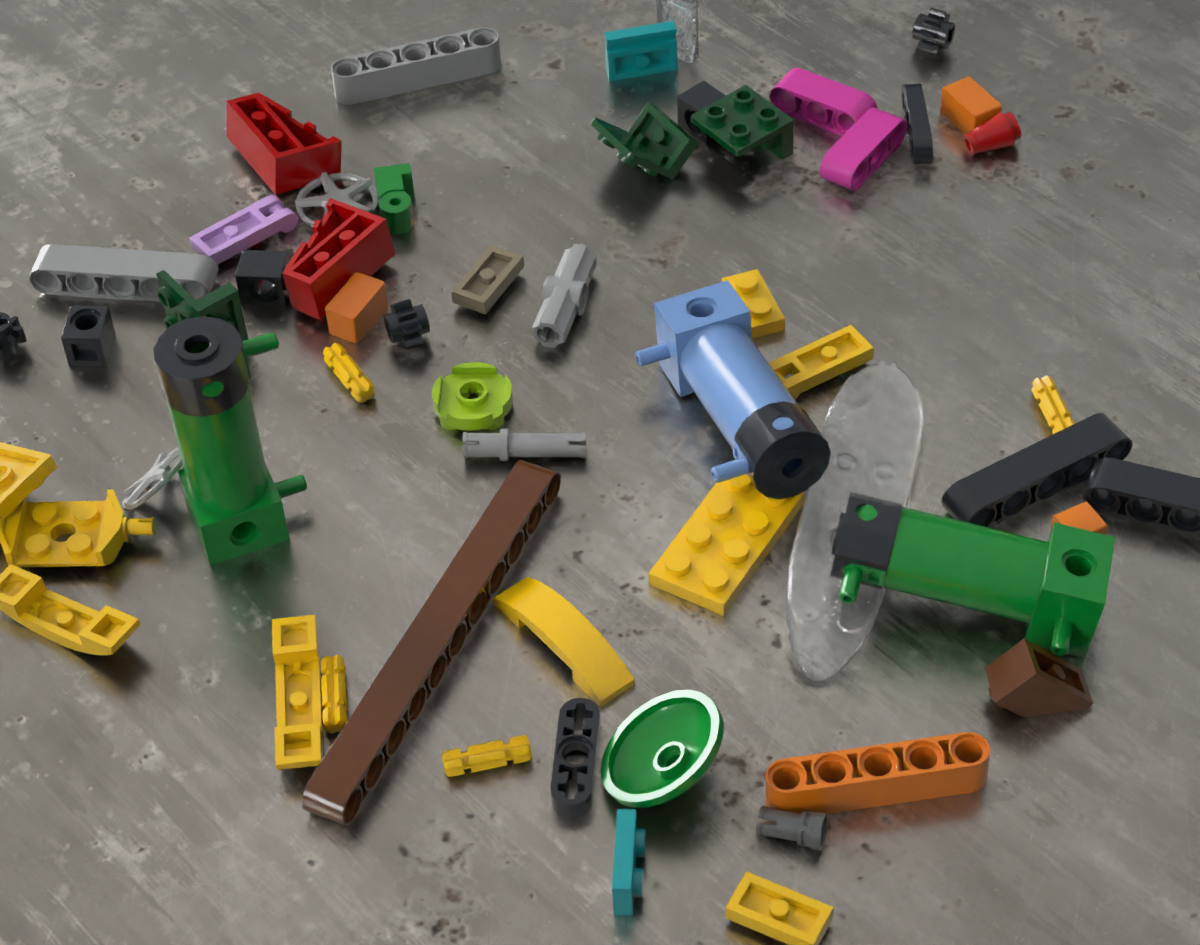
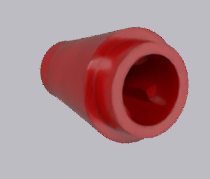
M999 112L970 131V133L965 134L963 139L970 155L1014 146L1015 141L1021 139V130L1015 116L1011 112L1005 114Z

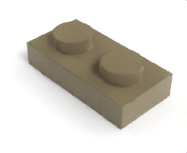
M490 245L451 291L452 302L486 314L524 268L523 256Z

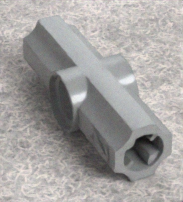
M574 244L570 249H565L555 275L547 276L544 282L541 307L532 326L533 338L541 342L544 347L556 348L557 345L565 343L575 316H581L585 311L588 299V285L597 265V255L592 253L585 245Z

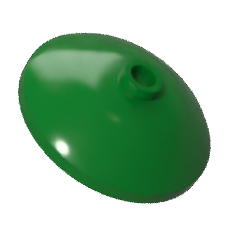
M693 690L669 692L643 704L622 722L605 748L601 762V779L605 789L619 803L638 808L660 805L684 794L706 774L718 754L724 733V722L719 708L707 695Z

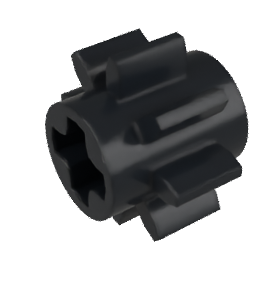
M930 8L928 15L922 13L918 15L912 31L913 39L919 40L918 48L938 54L939 47L947 49L950 46L956 28L955 23L949 21L950 14L942 10Z
M411 299L390 305L392 313L384 315L383 319L391 343L401 341L403 349L424 343L422 334L430 332V325L423 305L412 306Z
M0 312V360H8L19 353L18 343L27 342L23 327L20 326L18 317L10 318L8 314Z

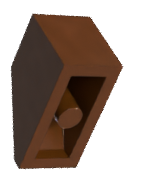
M1025 638L984 668L990 684L988 688L989 695L998 707L1008 709L1024 718L1087 709L1093 705L1081 668Z

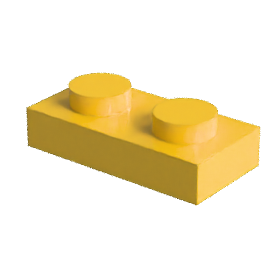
M758 269L721 278V282L729 281L750 310L752 339L785 330V318Z
M746 871L725 907V918L788 945H819L833 919L834 907Z

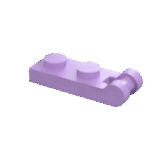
M269 195L189 237L191 249L197 254H203L212 258L218 265L279 231L284 233L291 232L297 226L299 218L291 209L284 208L283 202L278 197Z

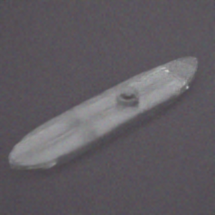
M882 359L880 364L867 366L855 375L852 374L835 396L822 429V435L827 440L831 452L829 465L821 479L810 486L806 492L791 551L785 594L786 624L792 653L801 672L813 681L827 680L848 664L869 635L887 595V588L877 589L860 584L857 600L850 604L844 603L839 598L843 580L830 577L835 557V555H831L832 543L835 539L841 512H846L850 492L902 504V507L906 508L908 506L922 441L923 408L918 387L916 388L911 378L902 369L897 367V362L892 361L891 365L886 364L887 360Z

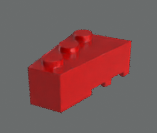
M259 92L226 101L227 138L275 195L305 187L311 181L320 178L323 172L328 174L341 173L342 140L335 136L329 139L316 132V125L309 121L302 124L293 119L292 111Z
M332 198L326 204L327 212L323 219L316 220L311 227L313 234L308 242L300 244L282 272L292 308L319 320L326 316L325 307L356 272L371 276L395 255L385 218Z

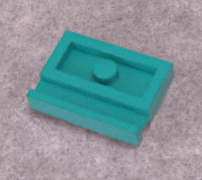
M674 21L604 32L606 41V73L609 82L678 70L677 29Z

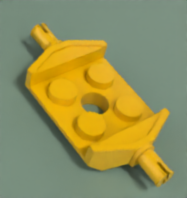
M107 489L106 501L29 502L26 497L12 514L0 520V545L8 566L10 564L17 567L106 566L115 561L123 543L129 541V535L154 536L156 531L155 518L129 519V517H124L114 489ZM64 534H73L67 541H55Z

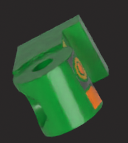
M410 163L373 168L380 216L387 220L390 234L400 235L407 233L414 226L411 197H415Z

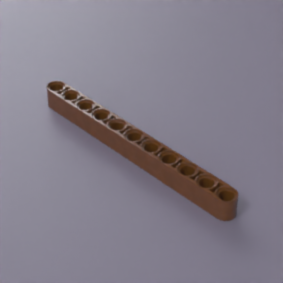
M522 460L514 465L313 773L303 794L302 807L305 811L346 826L355 819L556 500L561 485V475L559 472Z

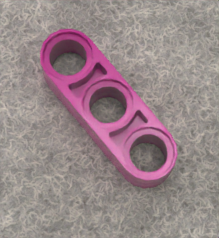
M801 68L791 69L769 94L770 102L788 116L843 136L871 107L877 108L875 100L869 94Z
M871 107L826 152L820 165V177L851 191H857L902 144L907 132V121Z

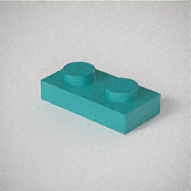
M617 809L612 879L614 915L633 916L634 897H643L644 870L643 868H636V858L645 857L646 829L637 828L636 809Z

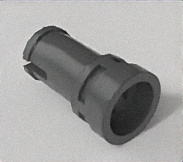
M761 806L758 818L776 821L777 824L769 825L757 822V836L797 841L799 846L810 847L820 851L823 849L828 828L827 813L803 811L801 814Z

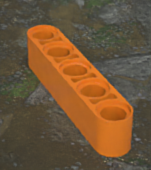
M963 732L780 759L774 761L766 770L765 806L801 814L803 811L832 814L973 793L983 788L987 782L990 745L979 734Z

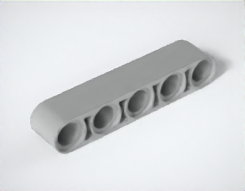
M482 27L338 59L331 66L335 99L344 105H355L495 73L502 66L499 33L492 28Z
M48 244L41 248L29 275V282L34 289L48 295L160 302L156 292L160 288L156 273L165 270L197 300L212 291L218 274V266L212 258L203 254Z

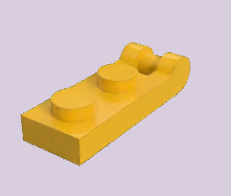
M849 325L771 361L769 364L796 400L800 393L872 360L874 347L852 325ZM789 374H792V375H793V376H790V377H788V378H785V376H787V375H789Z

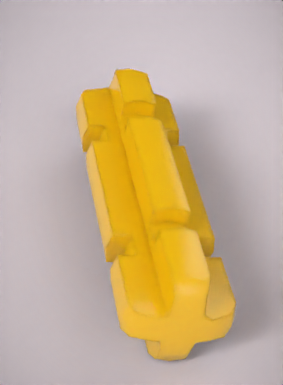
M334 343L331 347H325L323 350L324 361L333 369L334 374L346 389L352 391L350 394L359 403H364L368 399H373L375 396L374 384L368 377L364 376L365 373L352 357L347 354L343 346L339 343Z
M1047 375L1043 378L1037 377L1034 379L1032 393L1035 399L1040 402L1038 405L1050 428L1053 429V434L1076 424L1074 419L1070 417L1071 413L1060 392L1056 390L1057 386L1054 380Z
M325 656L321 660L324 730L329 734L340 733L348 721L346 713V668L342 656Z
M526 735L509 737V742L503 743V740L500 739L466 746L467 751L463 752L460 751V748L446 750L442 753V762L446 776L454 777L465 774V769H471V773L507 766V761L513 760L514 764L527 762L531 759L532 753L528 737Z

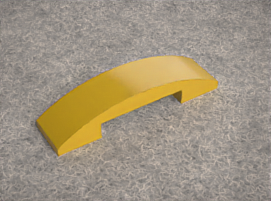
M12 564L0 574V610L29 630L64 647L87 654L112 655L141 625L138 618L105 605L99 612L50 591L46 588L42 577Z
M525 577L493 598V604L519 629L526 625L572 669L573 681L600 707L635 685L634 677L601 633L569 601L547 585L533 578Z
M316 615L272 619V647L276 677V769L318 766L323 760V706Z

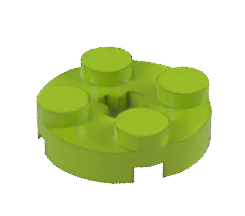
M468 362L452 367V374L446 376L443 380L441 374L434 382L432 387L434 411L440 418L442 427L447 430H496L503 425L504 417L509 413L513 404L510 379L506 374L505 378L498 374L497 367L487 363ZM471 393H477L478 398L467 399Z

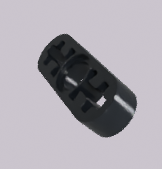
M903 84L901 89L902 112L908 126L906 134L912 164L932 163V134L922 84Z
M587 698L571 699L561 707L559 712L550 790L553 809L557 814L565 818L581 817L591 809L593 804L601 722L598 706ZM577 717H586L583 721V735L575 734L574 723H576ZM574 750L583 751L588 755V758L580 764H570L563 759L568 752ZM569 780L577 781L578 793L575 794V799H566V796L569 794Z

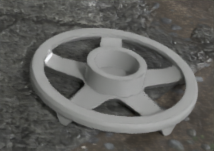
M323 172L320 178L311 181L303 187L297 199H295L299 217L311 227L314 221L305 215L303 208L322 206L324 217L327 212L326 204L330 198L372 214L378 206L377 189L371 179L349 173L328 174ZM334 181H350L356 184L345 189H339ZM323 185L325 195L306 198L313 189ZM367 189L372 196V205L368 208L353 201V197Z
M178 447L168 454L160 453L152 468L142 478L123 491L125 499L122 502L121 508L124 511H131L143 504L173 478L183 465L180 458L173 468L169 466L180 455ZM146 489L148 492L144 494L141 498H139L142 492Z

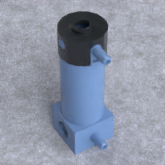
M723 281L655 302L657 345L637 351L635 358L639 366L659 361L660 367L680 397L695 393L733 449V456L736 460L712 467L711 476L714 482L720 483L746 474L760 493L765 497L774 499L794 497L811 488L821 479L829 465L831 452L828 442L807 412L798 405L752 341L750 310L729 281Z

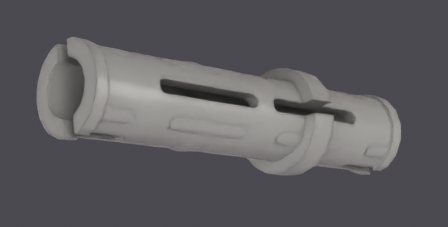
M500 429V433L463 432V458L500 457V461H508L509 457L586 458V432L509 433L508 429Z

